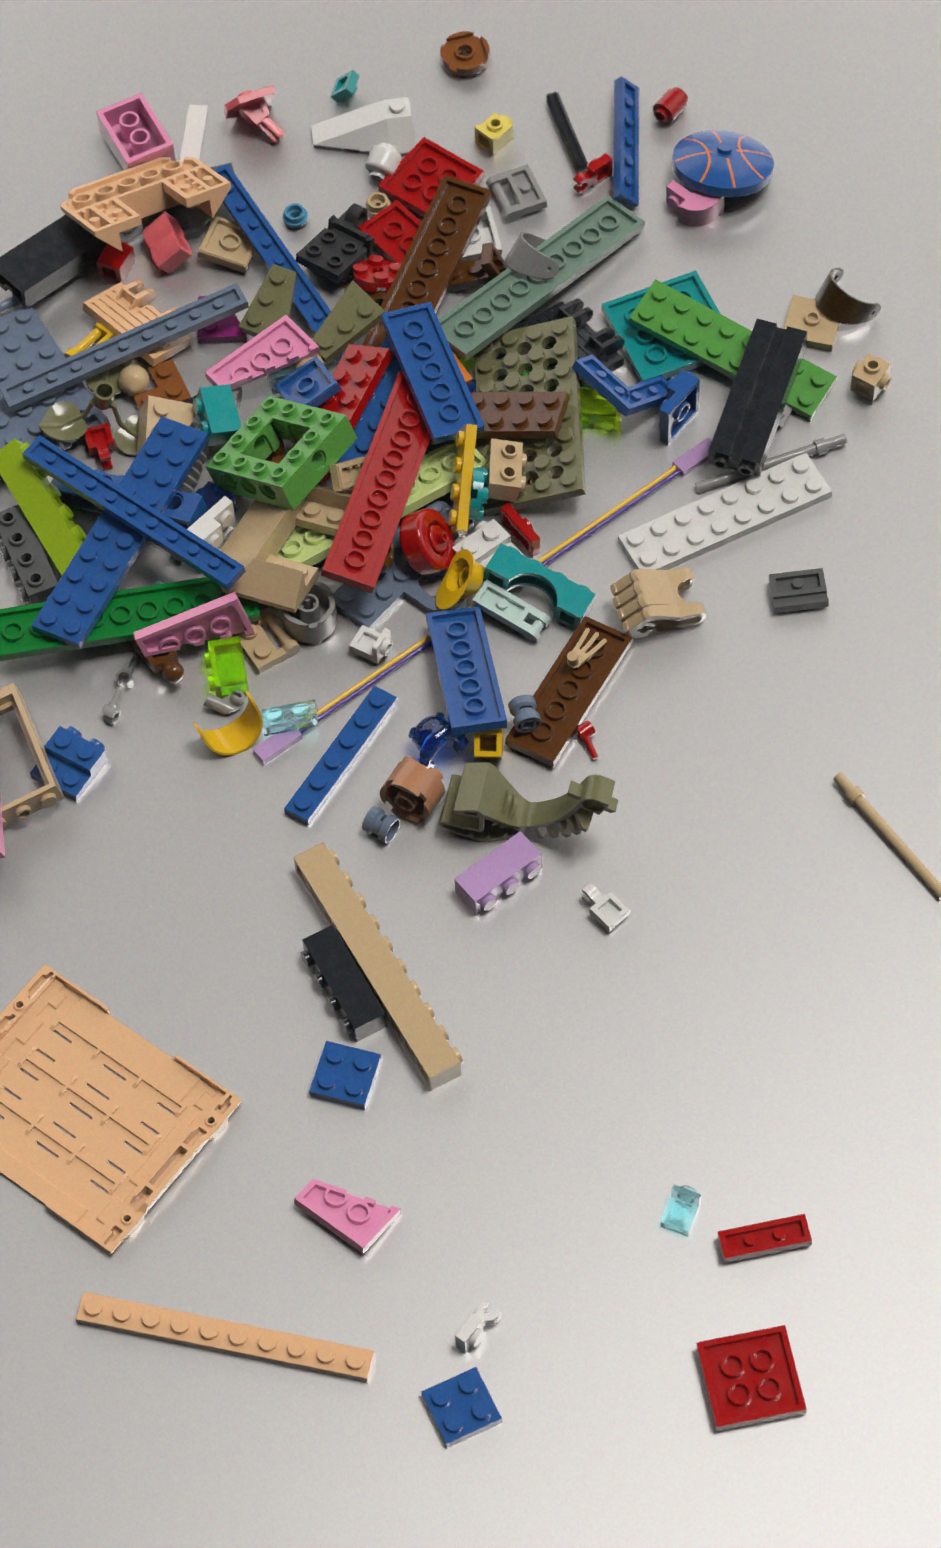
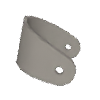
M529 232L520 233L504 260L506 266L514 271L537 278L551 279L559 272L558 263L554 259L535 249L546 239Z

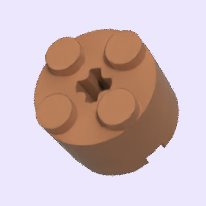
M404 757L381 787L380 798L384 804L386 801L389 802L392 806L390 811L399 818L411 823H418L420 819H424L425 822L445 794V788L441 781L443 775L436 768H428L411 757Z

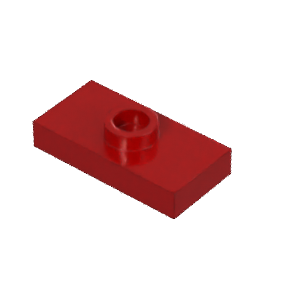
M509 503L501 506L502 525L530 556L534 557L541 553L540 537L534 532L530 521L527 518H522Z

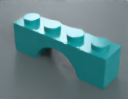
M500 543L486 565L483 575L484 582L487 579L507 592L519 586H531L540 589L552 601L554 607L553 619L576 630L583 617L589 613L596 596L587 586L576 584L564 574L554 572L545 567L540 561L530 559L520 554L514 547H507Z

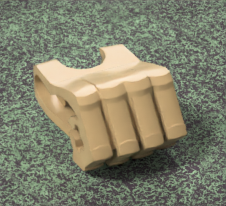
M689 568L671 570L635 569L610 585L611 592L615 596L613 604L618 609L617 617L623 622L622 628L624 632L633 638L648 637V633L655 630L656 625L663 628L679 629L702 623L707 617L704 605L699 602H686L678 594L692 586L695 580L692 570Z

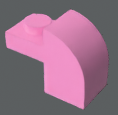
M674 180L666 186V203L672 209L678 210V222L692 227L704 226L714 221L724 212L725 197L713 196L699 191L691 193Z

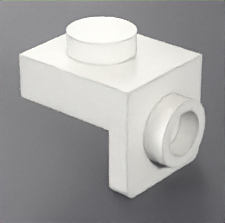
M362 625L349 644V651L378 664L383 655L387 656L392 648L393 642L391 641L390 630L384 628L379 633Z

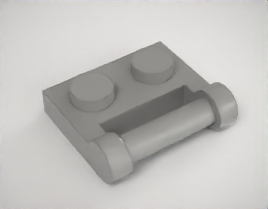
M528 164L491 176L486 181L488 189L493 191L503 211L502 216L507 223L515 221L519 216L547 207V200ZM508 184L518 204L511 206L502 188L503 185Z

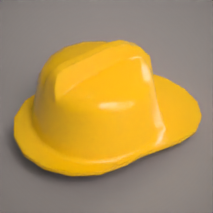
M468 549L460 550L452 558L448 571L437 590L435 601L437 607L441 610L453 607L460 598L466 599L471 597L481 587L485 567L474 561L473 554Z

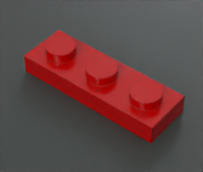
M805 1214L717 1232L724 1263L812 1245V1238Z

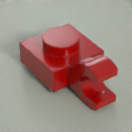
M109 423L87 428L84 436L90 455L98 453L103 470L113 468L109 450L116 448Z

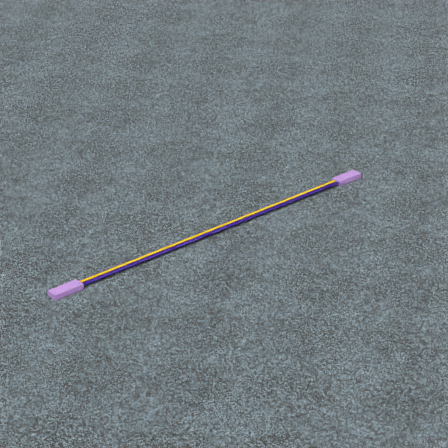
M706 438L672 462V468L543 555L538 561L547 566L676 476L682 475L684 477L709 460V447L712 441ZM429 634L297 725L290 723L253 749L254 755L265 765L303 739L302 734L432 645Z

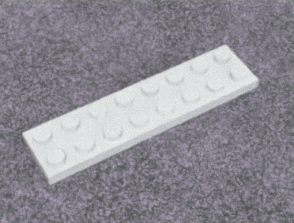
M805 453L763 471L760 477L753 475L618 535V542L635 569L669 570L832 497V490L808 454Z

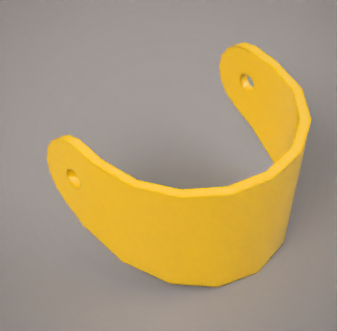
M248 690L245 691L248 696L246 709L230 724L219 729L202 730L193 722L205 745L212 752L220 755H236L249 749L259 738L262 732L263 720L260 710Z

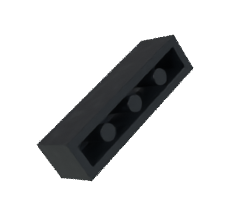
M331 925L302 939L304 949L301 952L302 959L307 967L312 966L315 970L314 978L321 990L325 988L329 994L327 1000L331 1009L334 1012L339 1011L342 1016L340 1022L346 1034L352 1033L356 1042L386 1028L387 1021L384 1010L334 926Z

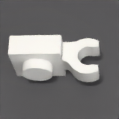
M589 883L582 889L584 893L582 899L592 906L589 913L608 932L630 915V909L611 891L603 896L592 883Z
M487 1300L479 1304L477 1312L471 1314L455 1335L456 1347L464 1353H467L471 1346L476 1347L481 1342L485 1334L483 1332L484 1326L493 1325L501 1318V1310L499 1308L492 1315L484 1313L489 1306Z

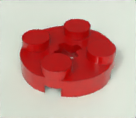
M371 255L368 257V260L353 265L352 277L362 290L377 292V288L386 287L385 292H388L401 263L384 260L380 255Z

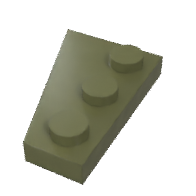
M275 264L272 265L238 326L240 332L255 337L283 316L287 315L290 318L297 283L296 272Z
M353 280L312 338L319 346L320 353L318 354L326 364H329L345 351L349 344L355 343L381 322V313H385Z

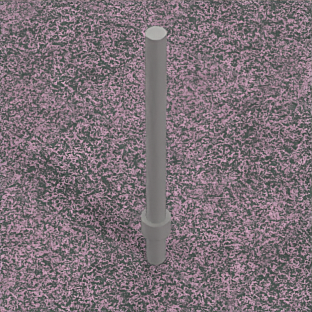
M841 434L828 439L820 438L814 440L813 444L768 458L765 461L762 472L805 453L808 456L814 454L819 456L828 453L829 449L847 444L846 436ZM732 470L696 482L695 487L697 492L700 493L748 476L741 474L739 471Z

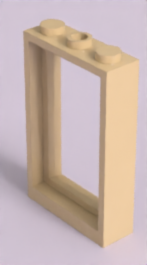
M14 682L0 689V716L15 710L45 786L1 807L3 830L8 825L27 819L33 813L43 808L51 807L64 799L23 695Z

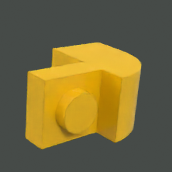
M504 729L474 733V758H503Z

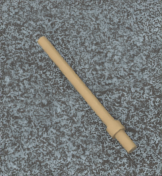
M842 772L838 773L833 780L846 793L845 798L862 811L941 900V883L864 798V792L858 786L854 787Z

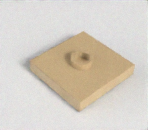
M215 215L198 250L197 257L246 273L255 254V249L236 222Z
M793 295L783 329L789 326L807 331V346L832 351L840 323L830 320L823 315L817 308L815 299Z

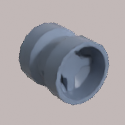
M520 695L508 703L510 714L514 716L513 724L517 732H532L540 727L542 721L540 714L535 711L537 704L532 695Z
M373 806L363 820L362 830L369 834L375 833L378 835V839L389 843L396 835L401 821L394 815H386L384 810L378 806Z

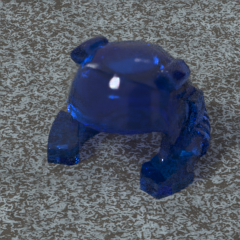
M442 712L422 719L416 727L410 729L408 737L412 738V742L415 743L419 750L420 758H418V762L428 768L435 766L432 760L436 752L444 744L453 741L452 747L456 753L465 750L469 743L465 737L466 734L452 736L449 719L444 717Z

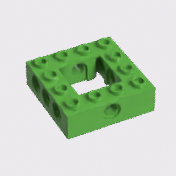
M269 396L205 467L218 490L294 511L330 470L329 465L335 464L356 441L357 436L347 416L344 414ZM278 438L290 440L291 443L296 445L279 464L266 461V458L280 446Z

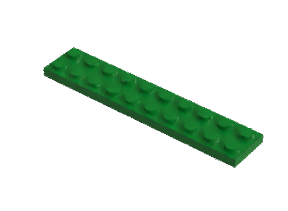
M207 577L116 591L82 648L135 640L133 632L228 594L222 591L220 585ZM238 597L250 622L260 621L258 602ZM46 602L0 609V661L76 650L78 648L33 631L31 625Z

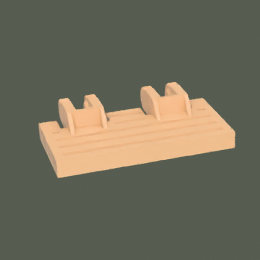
M140 279L128 285L120 282L83 302V311L103 325L114 336L172 312L176 308L173 307L160 313L148 304L154 300L156 292L151 288L143 290L144 283ZM189 335L183 336L140 355V357L154 367L191 346L192 338Z

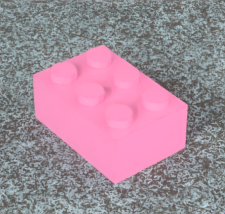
M142 93L96 111L99 130L123 171L160 157H171V161H176L173 143Z

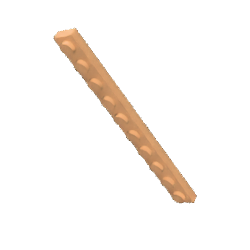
M83 1292L76 1316L77 1324L366 1383L369 1381L375 1357L374 1350Z

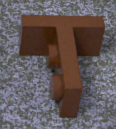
M492 242L482 244L481 259L459 264L446 293L486 285L509 268Z

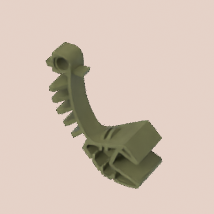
M465 763L462 776L451 775L439 825L453 833L467 838L470 837L480 842L501 841L505 838L509 840L520 831L526 835L527 829L533 828L538 838H544L547 831L551 838H558L560 832L561 835L567 838L571 836V833L579 835L581 831L586 832L593 813L600 815L603 811L609 813L616 812L618 799L612 797L615 781L601 775H589L580 784L571 780L568 793L561 797L541 802H529L516 791L491 763Z

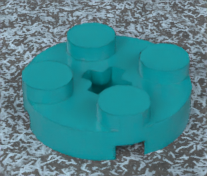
M473 468L468 520L481 522L483 519L484 507L481 506V503L486 504L488 499V487H484L488 479V468Z

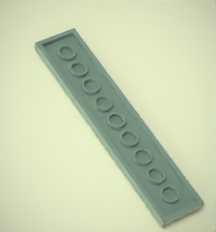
M609 195L604 197L535 248L558 263L559 272L555 277L551 279L537 278L507 268L438 319L452 352L464 361H467L645 228V221Z

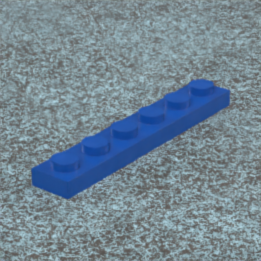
M620 76L614 80L613 199L632 210L639 206V87Z
M375 685L285 806L284 811L286 815L307 826L310 825L398 704L396 696Z

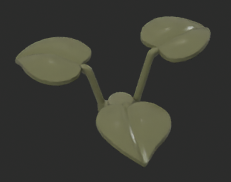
M122 363L86 379L88 388L94 393L93 399L89 400V405L82 414H80L79 407L72 402H57L46 411L39 424L40 430L54 440L72 442L80 439L87 432V424L83 419L87 417L93 406L100 410L111 408L118 426L121 427L114 435L116 447L126 455L137 456L139 416L132 415L128 417L124 424L117 410V403L114 402L115 395L123 392L119 387L118 377L122 369L125 368V365Z

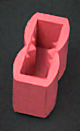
M164 212L143 230L145 238L143 243L151 251V262L158 270H164L170 274L192 256L191 248L184 238L179 222L168 213Z

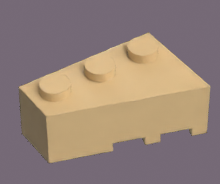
M148 395L139 413L137 454L161 416L190 426L195 416L193 404Z

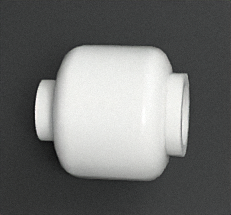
M381 142L380 145H375L371 148L365 168L373 180L381 182L388 174L395 172L402 157L397 147Z

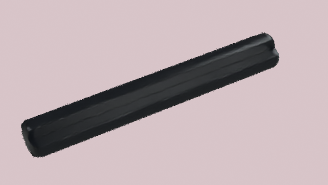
M558 92L548 93L546 95V102L573 167L577 172L586 171L588 162Z

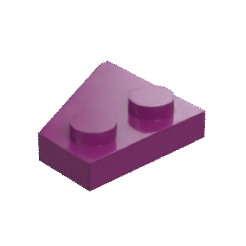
M198 296V300L206 296ZM235 314L197 330L198 344L247 342L248 339L247 334L240 332L238 327L240 321Z

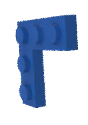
M593 355L575 360L572 369L580 375L582 380L590 384L601 397L605 398L625 417L661 405L667 399L666 385L668 381L662 376L628 387Z

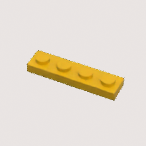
M466 424L461 428V431H457L455 445L459 447L458 457H455L453 463V473L457 474L456 484L453 483L451 487L450 497L454 500L453 510L449 512L448 525L452 526V534L462 535L468 530L477 425Z

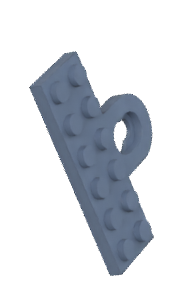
M438 498L416 511L425 508L434 509L448 523L449 512L453 510V507ZM468 520V530L462 535L466 536L474 528L473 521ZM400 527L396 530L392 540L394 544L392 567L390 570L379 575L372 594L346 584H342L333 593L336 610L360 627L364 625L374 629L404 598L426 613L445 611L437 607L436 596H431L425 592L419 584L428 576H437L443 580L448 569L427 576L421 575L412 569L401 548ZM453 534L454 541L461 535ZM469 597L466 599L460 598L453 607L447 610L464 608Z

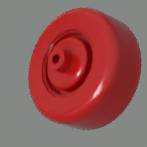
M425 508L406 515L402 520L399 535L401 548L408 564L417 573L426 576L447 570L452 558L455 556L452 549L455 544L452 531L445 518L438 511L431 508Z

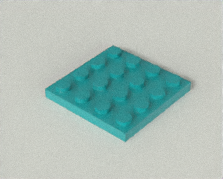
M696 270L662 282L720 313ZM650 287L601 304V311L610 327L615 330V336L620 335L625 342L622 349L640 382L658 376L667 379L678 375L682 369L689 371L706 365L628 323L629 317Z

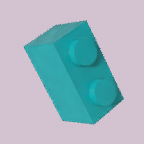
M230 384L199 388L196 398L193 399L194 412L199 414L200 418L199 430L209 435L207 447L224 445L242 426Z

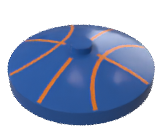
M710 130L694 133L680 140L673 150L672 169L677 178L688 187L713 196L738 197L755 193L763 189L770 182L773 174L774 160L769 150L757 140L736 132Z

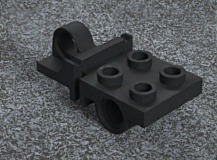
M354 203L339 218L332 215L328 220V229L324 228L296 254V262L336 283L342 281L349 284L353 280V265L368 259L374 250L375 237H371L369 234L358 229L360 225L368 221L367 209Z

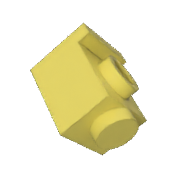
M494 112L481 125L477 124L474 127L475 144L494 156L514 138L512 120L505 114L499 116Z

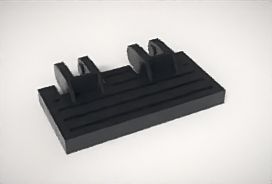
M579 298L571 300L566 304L560 301L520 323V328L573 316L576 321L578 359L593 355L611 372L624 365V357L617 352L624 347V339L620 335L614 337L615 330L611 327H605V329L595 332L586 323L594 316L593 310L589 307L582 309L584 302ZM556 342L549 343L545 349L553 348ZM579 375V383L582 389L590 385L582 380Z

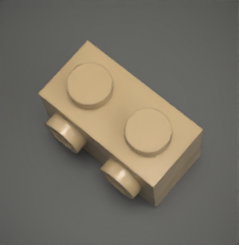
M491 438L486 452L488 479L485 487H488V498L516 502L519 492H524L526 476H522V470L526 466L527 454L523 453L522 442Z

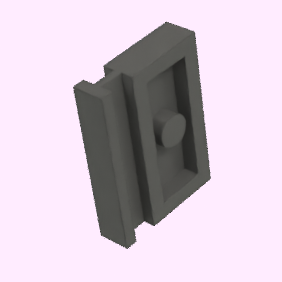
M823 568L769 574L774 613L829 607Z

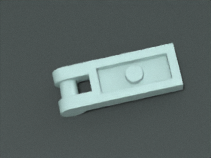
M487 579L472 600L473 606H480V610L520 632L531 642H537L541 636L540 631L542 628H546L551 621L550 617L544 612ZM527 618L534 621L532 625L525 622Z

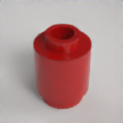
M678 87L668 89L653 105L654 117L661 123H672L686 108L688 102L687 94Z

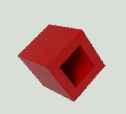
M121 242V251L107 243L96 261L99 277L115 283H124L136 263L133 246Z

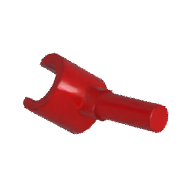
M585 721L578 726L577 737L587 746L590 756L594 761L599 757L590 737L595 735L596 731L589 721Z

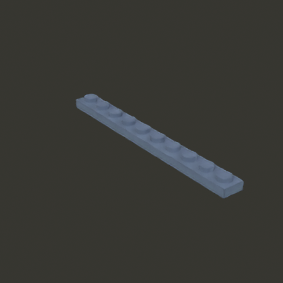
M235 283L0 387L1 394L12 413L249 308L248 301L238 283Z

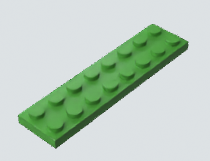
M656 279L629 317L628 322L733 380L752 333L748 328ZM802 358L787 404L793 408V412L811 421L835 384L837 376Z

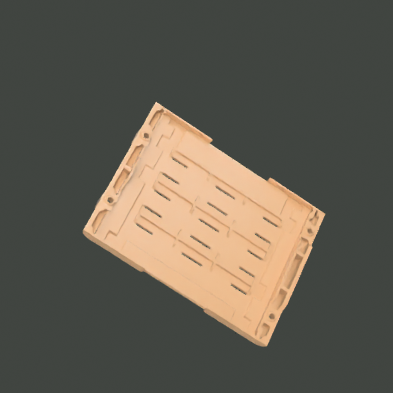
M44 964L0 1013V1116L4 1118L3 1120L0 1118V1174L45 1205L48 1212L108 1254H112L122 1241L129 1239L144 1222V1215L207 1142L214 1140L225 1128L228 1117L242 1102V1099L175 1054L174 1059L112 1017L109 1008ZM56 1031V1032L59 1033L61 1036H63L64 1038H66L67 1040H69V1041L71 1042V1044H70L69 1042H67L66 1040H64L63 1038H61L60 1036H58V1035H57L56 1033H54V1032ZM38 1050L44 1053L52 1060H54L55 1062L53 1063L51 1060L43 1056L41 1053L38 1052ZM104 1066L108 1067L110 1070H112L113 1072H115L116 1074H118L120 1077H122L123 1079H125V1081H123L122 1079H120L119 1077H117L115 1074H113L112 1072H110L109 1070H107L106 1068H104ZM21 1069H23L25 1072H27L28 1074H30L31 1076H33V1077H34L35 1079H37L38 1081H35L34 1079H32L31 1077H29L27 1074H25L24 1072H22ZM87 1085H89V1086H91L92 1088H94L95 1090H97L99 1093H101L102 1095H104L105 1097H107L109 1100H106L105 1098H103L101 1095H99L98 1093H96L95 1091H93V1090H92L91 1088H89ZM4 1088H6L7 1090H9L11 1093H13L14 1095H16V1096H17L18 1098H20L21 1100H18L17 1098H15L14 1096H12L10 1093H8L7 1091H5ZM70 1104H72V1105H74L75 1107H77L78 1109H80L82 1112H84L85 1114H87L88 1116H90L92 1119H89L88 1117H86L84 1114H82L81 1112H79L78 1110H76V1109H75L74 1107H72ZM158 1104H161L162 1106H164L165 1108H167L169 1111H171L172 1113H174L175 1116L172 1115L171 1113H169L168 1111H166L165 1109H163V1108H162L161 1106H159ZM54 1123L57 1124L58 1126H60V1127H61L62 1129H64L65 1131H67V1132H68L69 1134H71L72 1136H74L75 1139H73L71 1136H69L68 1134H66L65 1132H63L61 1129H59L58 1127H56V1126L54 1125ZM142 1123H144L145 1125H147L148 1127H150L152 1130H154L155 1132H157L158 1135H156L154 1132H152L151 1130H149L148 1128H146L144 1125H142ZM38 1142L39 1144H41L42 1146H44L46 1149H48V1150L51 1151L53 1154H55L56 1156H58V1158L54 1157L52 1154H50L49 1152H47L45 1149H43L42 1147H40V1146L37 1145L36 1143ZM125 1142H127L129 1145H131L132 1147H134L135 1149H137V1150H138L139 1152H141L142 1154H139L138 1152H136L135 1150H133L131 1147H129L128 1145H126ZM108 1162H111L113 1165L121 1169L123 1172H125V1174L114 1168ZM91 1181H93L94 1183H96L97 1185H99L101 1188H103L104 1190H106V1191L108 1192V1194L105 1193L104 1191H102L100 1188H98V1187L95 1186L94 1184H92Z

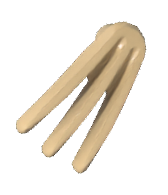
M586 628L574 649L567 654V664L572 668H579L605 645L607 639H602L588 652L599 636V633L595 632L581 649L590 631L589 628Z

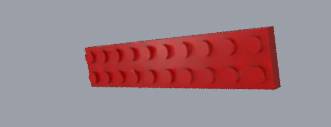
M402 371L398 373L321 572L323 577L371 594L376 586L431 440Z

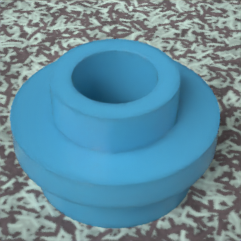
M297 203L288 205L283 212L284 223L292 228L301 227L308 220L307 210Z

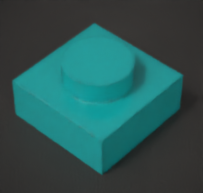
M351 70L338 77L330 97L337 103L345 98L352 97L357 90L356 85L360 75Z

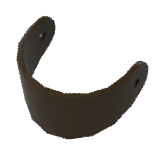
M842 268L830 270L815 297L816 306L820 312L830 320L848 325L866 323L875 318L881 310V305L879 303H867L858 300L846 293L837 284L842 278L844 270Z

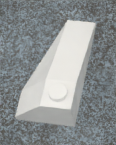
M409 96L384 99L311 125L314 148L342 152L346 149L360 150V154L368 155L373 146L386 142L397 147L401 156H406L415 146Z

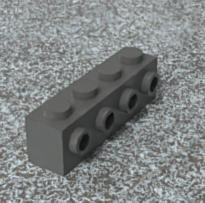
M19 505L0 511V541L2 543L0 552L4 561L9 560L12 565L8 568L13 581H19L21 585L18 587L20 597L23 603L26 601L29 604L45 602L58 582L34 529Z

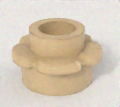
M375 192L369 195L365 206L368 208V212L375 216L391 203L384 193Z

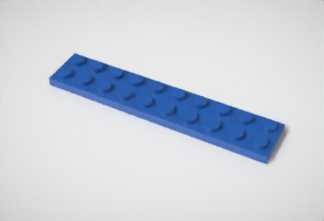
M161 416L118 486L164 514L209 441L208 433ZM102 511L31 625L33 631L81 650L148 539L105 511Z

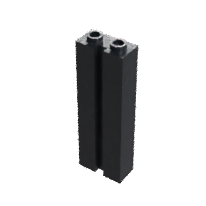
M65 214L0 256V287L5 291L9 290L12 292V297L24 308H28L95 264L107 243L92 235ZM142 225L134 227L129 232H120L121 242L127 243L141 234Z
M756 319L709 447V464H713L720 469L736 470L746 476L755 475L760 477L807 347V331L789 326L783 329L777 327V323Z

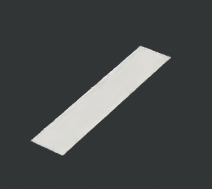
M188 105L180 162H184L185 157H195L200 161L208 105Z

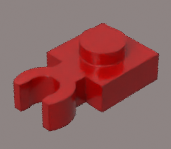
M605 153L599 158L593 159L587 165V171L574 176L573 180L577 184L573 186V189L582 194L590 185L594 188L612 176V158Z

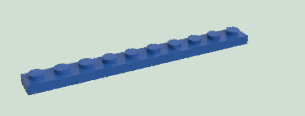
M228 163L218 167L214 171L231 182V188L222 203L266 267L270 270L272 265L275 264L296 272L297 283L293 305L315 335L331 310ZM345 351L332 360L334 364L340 361Z
M39 435L22 453L24 460L224 589L229 590L246 572L242 564Z

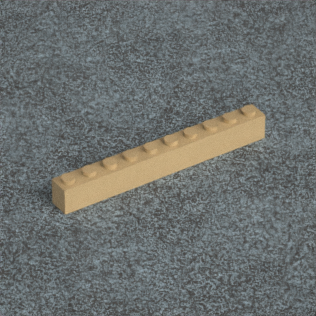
M324 842L294 856L295 871L329 926H334L384 1010L386 1019L430 1090L432 1091L461 1076V1063H463L460 1052L456 1047L451 1048L447 1042L449 1036L443 1025L437 1026L433 1019L435 1014L428 1002L423 1003L419 997L421 991L414 980L409 981L406 976L407 969L401 958L396 959L393 955L394 949L389 938L381 936L378 931L380 926L373 914L368 915L365 910L367 906L364 898L359 892L355 894L352 889L353 882L346 871L342 872L338 867L340 862L334 850L329 851Z

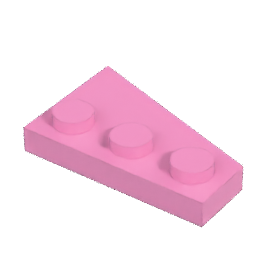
M315 1179L294 1198V1205L362 1254L368 1250L401 1213L400 1208L392 1205L388 1208L376 1204L374 1199L368 1197L362 1199L350 1195L345 1189Z

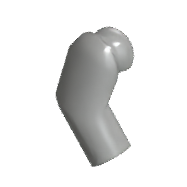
M236 690L224 698H219L208 693L203 705L221 714L228 715L243 707L245 694Z

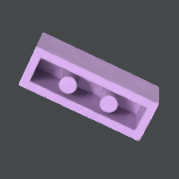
M520 831L454 879L455 893L476 915L483 910L487 911L502 896L513 893L520 883L527 878L535 877L542 868V853Z

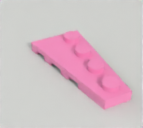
M285 315L205 372V377L213 386L230 384L231 390H234L320 353V349L304 331Z
M235 592L133 632L135 640L145 657L179 650L181 645L184 644L203 645L205 644L204 640L220 637L222 641L231 639L232 634L245 632V635L255 634L253 626Z

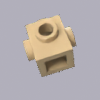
M868 353L863 361H858L853 368L850 390L873 402L882 390L885 391L891 383V364L880 357H875Z

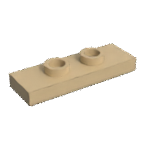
M367 455L329 465L334 492L355 487Z

